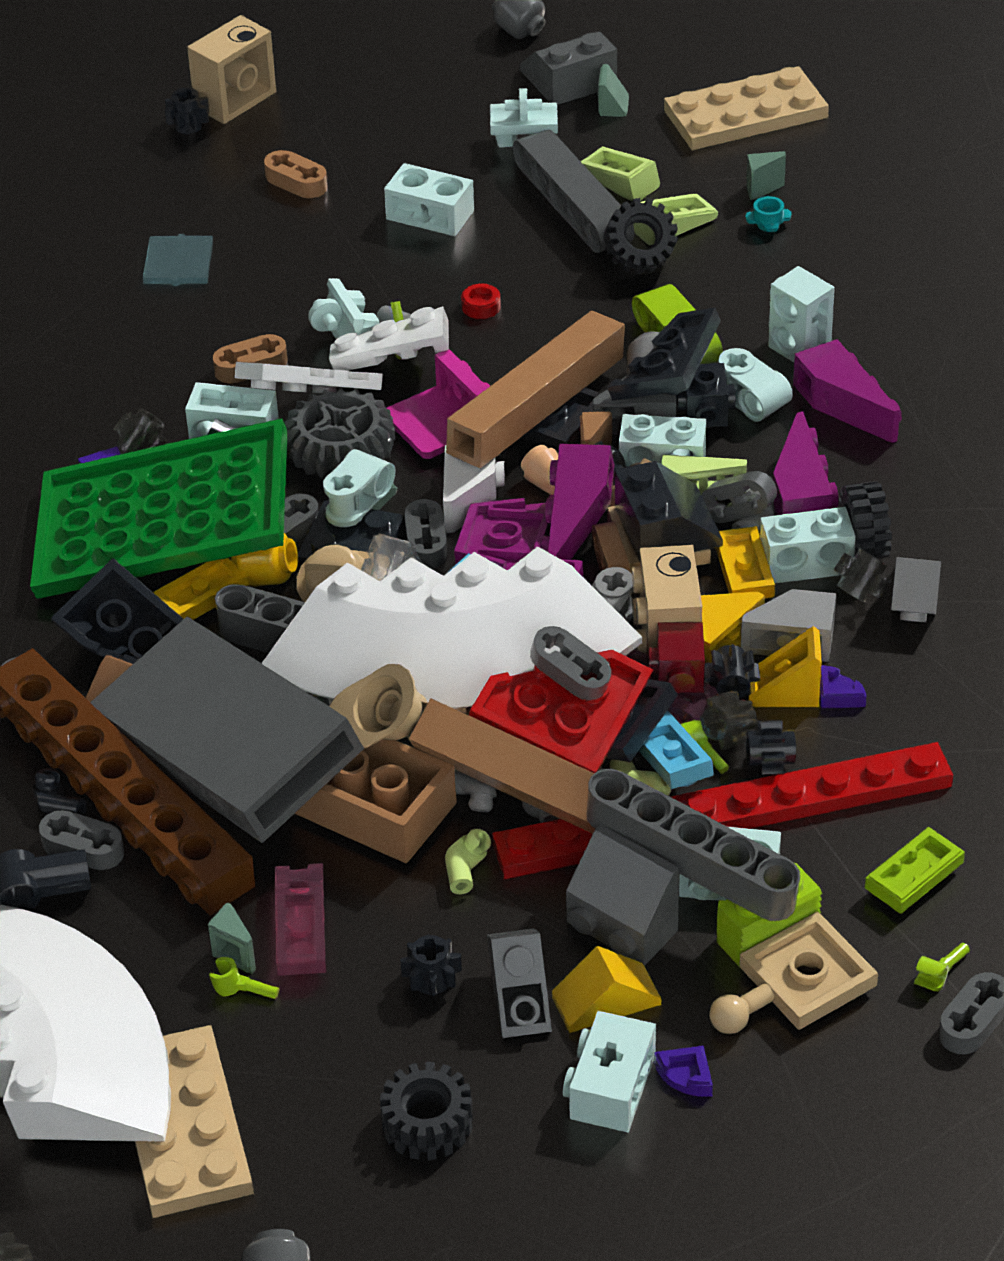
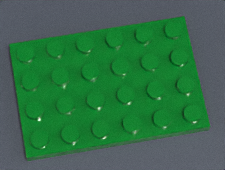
M283 419L45 471L43 473L30 584L36 599L80 590L112 558L134 577H143L158 572L185 568L195 564L283 546L287 428Z

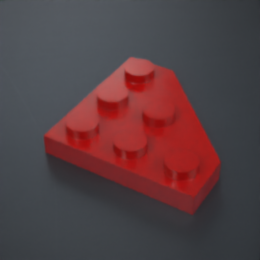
M612 649L597 652L609 663L611 678L604 695L594 700H584L576 697L540 671L536 666H534L533 671L510 676L508 672L491 675L470 709L469 716L595 774L600 770L650 680L653 669ZM592 672L588 675H581V678L586 681L592 677L597 678V675Z

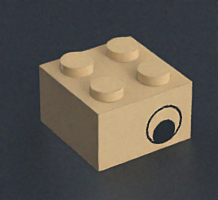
M240 15L187 46L192 88L198 91L199 98H208V115L217 121L226 124L277 92L271 31Z
M693 545L640 548V566L632 567L633 592L640 593V597L632 599L633 624L642 625V629H636L642 636V644L637 647V655L646 656L647 667H649V647H657L658 622H702V600Z

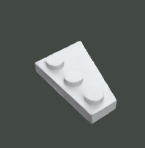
M442 306L434 310L432 307L421 308L413 312L410 318L398 322L386 320L375 325L372 331L360 335L348 333L335 340L334 344L330 345L329 360L333 370L349 371L378 365L389 354L394 353L401 356L402 360L416 357L418 350L428 346H433L435 353L449 350V320L444 307Z

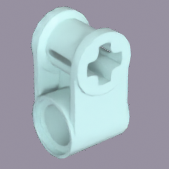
M732 348L720 355L718 363H724L727 385L734 384L736 408L742 411L749 419L759 422L791 401L793 395L788 380L780 372L771 369L755 358L749 351Z
M351 450L335 470L327 475L323 481L324 492L329 497V504L326 507V518L329 523L338 527H350L359 523L364 515L390 491L395 478V466L390 462L360 450Z

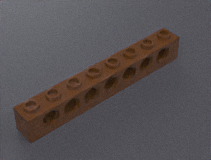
M32 648L0 667V717L4 718L6 716L15 725L18 734L26 743L33 742L41 750L48 765L53 769L59 768L68 777L71 786L79 795L86 794L95 803L97 811L107 822L112 820L119 826L128 843L135 849L140 847L150 857L154 868L162 876L169 875L178 884L182 895L189 903H197L211 916L226 903H231L255 887L252 856L37 651Z

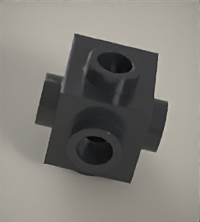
M724 363L699 365L688 390L676 394L677 412H685V417L706 419V428L728 426V409L736 408V395L734 384L727 385Z

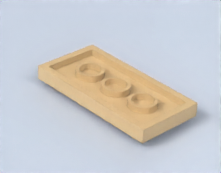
M799 66L784 68L780 71L760 76L754 75L747 79L726 84H716L713 87L682 92L679 95L664 98V111L691 150L828 118L829 105Z
M208 1025L163 1036L168 1052L169 1085L171 1088V1110L165 1142L135 1141L152 1217H160L254 1194L252 1179L212 1026Z

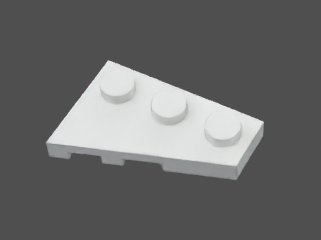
M236 362L235 378L250 379L251 388L276 390V382H282L283 391L306 392L307 384L313 385L312 393L323 394L324 389L329 392H337V387L381 390L382 374L247 362Z

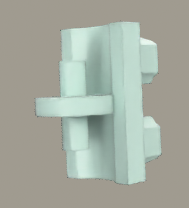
M519 89L520 99L505 100V104H490L491 135H495L499 147H513L514 141L517 140V134L533 135L545 130H552L554 133H558L557 102L542 103V99H527V89Z
M328 278L327 287L329 292L327 298L314 301L308 313L309 322L314 329L322 332L331 331L336 339L348 333L360 335L372 331V328L379 324V319L375 313H363L365 298L360 291L346 290L340 279Z

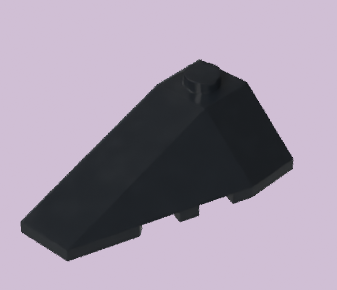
M113 558L51 617V621L83 649L104 658L106 655L131 664H134L184 620Z

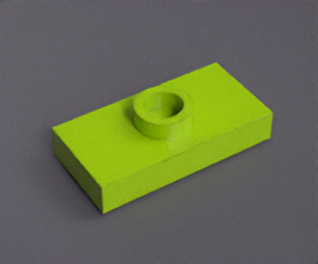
M928 827L865 878V889L902 914L964 863L965 851Z

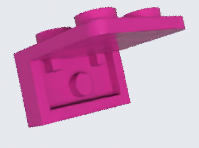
M451 350L435 354V387L386 408L390 410L393 417L395 431L425 459L433 458L445 452V445L447 444V418L490 387L487 382L483 383L472 372L467 362L461 361Z

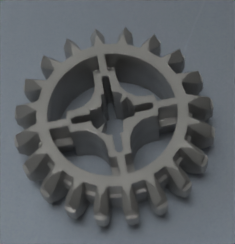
M340 387L338 392H329L324 389L323 394L319 396L309 393L308 401H297L296 409L288 411V418L285 421L288 458L292 459L295 468H303L306 476L317 473L320 480H324L327 475L332 473L351 450L357 449L384 460L391 456V450L394 446L395 427L390 410L386 409L383 400H374L372 393L360 395L358 388L351 392H344L342 387Z

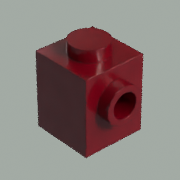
M658 622L657 647H649V668L653 669L652 674H658V681L671 683L676 693H704L705 655L703 622Z

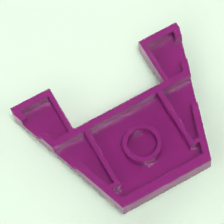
M519 498L470 504L454 550L455 565L468 553L472 554L475 552L508 571L536 547L541 548L543 536H549L551 523H546V503L525 505V499ZM561 559L570 564L583 576V561Z

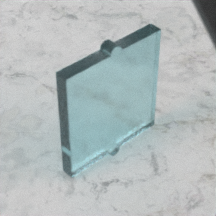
M179 234L178 236H150L143 274L144 284H172L173 286H178L179 284H207L213 236H185V234Z

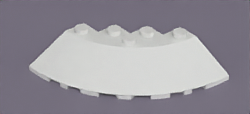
M536 547L508 571L475 552L444 576L411 557L381 581L346 563L316 586L262 664L305 692L328 698L329 705L336 695L345 688L372 674L377 669L387 664H400L410 671L415 681V688L426 698L427 703L432 698L467 714L491 675L508 672L512 676L533 671L535 665L530 658V650L536 633L544 627H561L595 652L612 649L624 656L642 644V636L570 564ZM555 645L550 649L546 647L544 649L549 654L555 650L560 652V648Z
M0 905V1097L4 1098V1106L18 1139L165 1142L171 1110L168 1052L156 1014L142 988L115 957L78 930L41 914L18 907Z

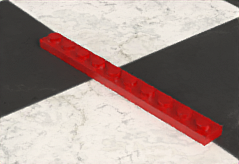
M935 742L670 797L727 827L751 829L952 787L953 773L939 743ZM558 819L492 833V838L503 878L509 879L579 864L593 834L569 822Z

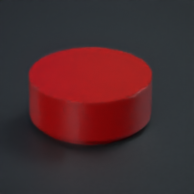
M474 284L462 292V311L468 317L487 319L495 316L501 309L500 292L492 285Z

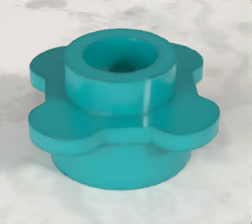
M772 196L757 199L754 202L753 211L746 213V221L748 223L757 224L758 228L767 232L777 231L782 222L791 219V211L784 209L783 201Z

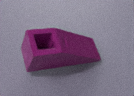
M838 339L795 353L793 385L814 409L891 443L898 441V428L902 419L899 405L895 400L890 399L879 387L875 377L870 376L863 369L856 356L852 352H848Z
M797 412L773 472V481L777 488V496L773 502L776 515L838 507L837 486L835 482L829 483L826 457L824 454H818L816 430L814 427H808L803 412Z
M559 444L558 460H551L550 485L555 486L554 498H547L545 510L546 523H551L550 536H543L541 549L559 559L571 560L592 531V525L597 524L611 504L614 476L611 445Z

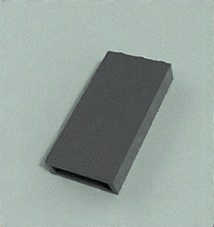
M188 616L90 702L170 779L261 843L269 838L364 749L345 716Z

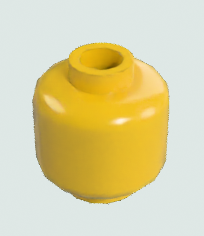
M284 533L283 546L232 556L231 561L237 566L239 571L248 575L249 586L278 585L287 582L292 572L296 571L298 566V550L294 540L288 538Z

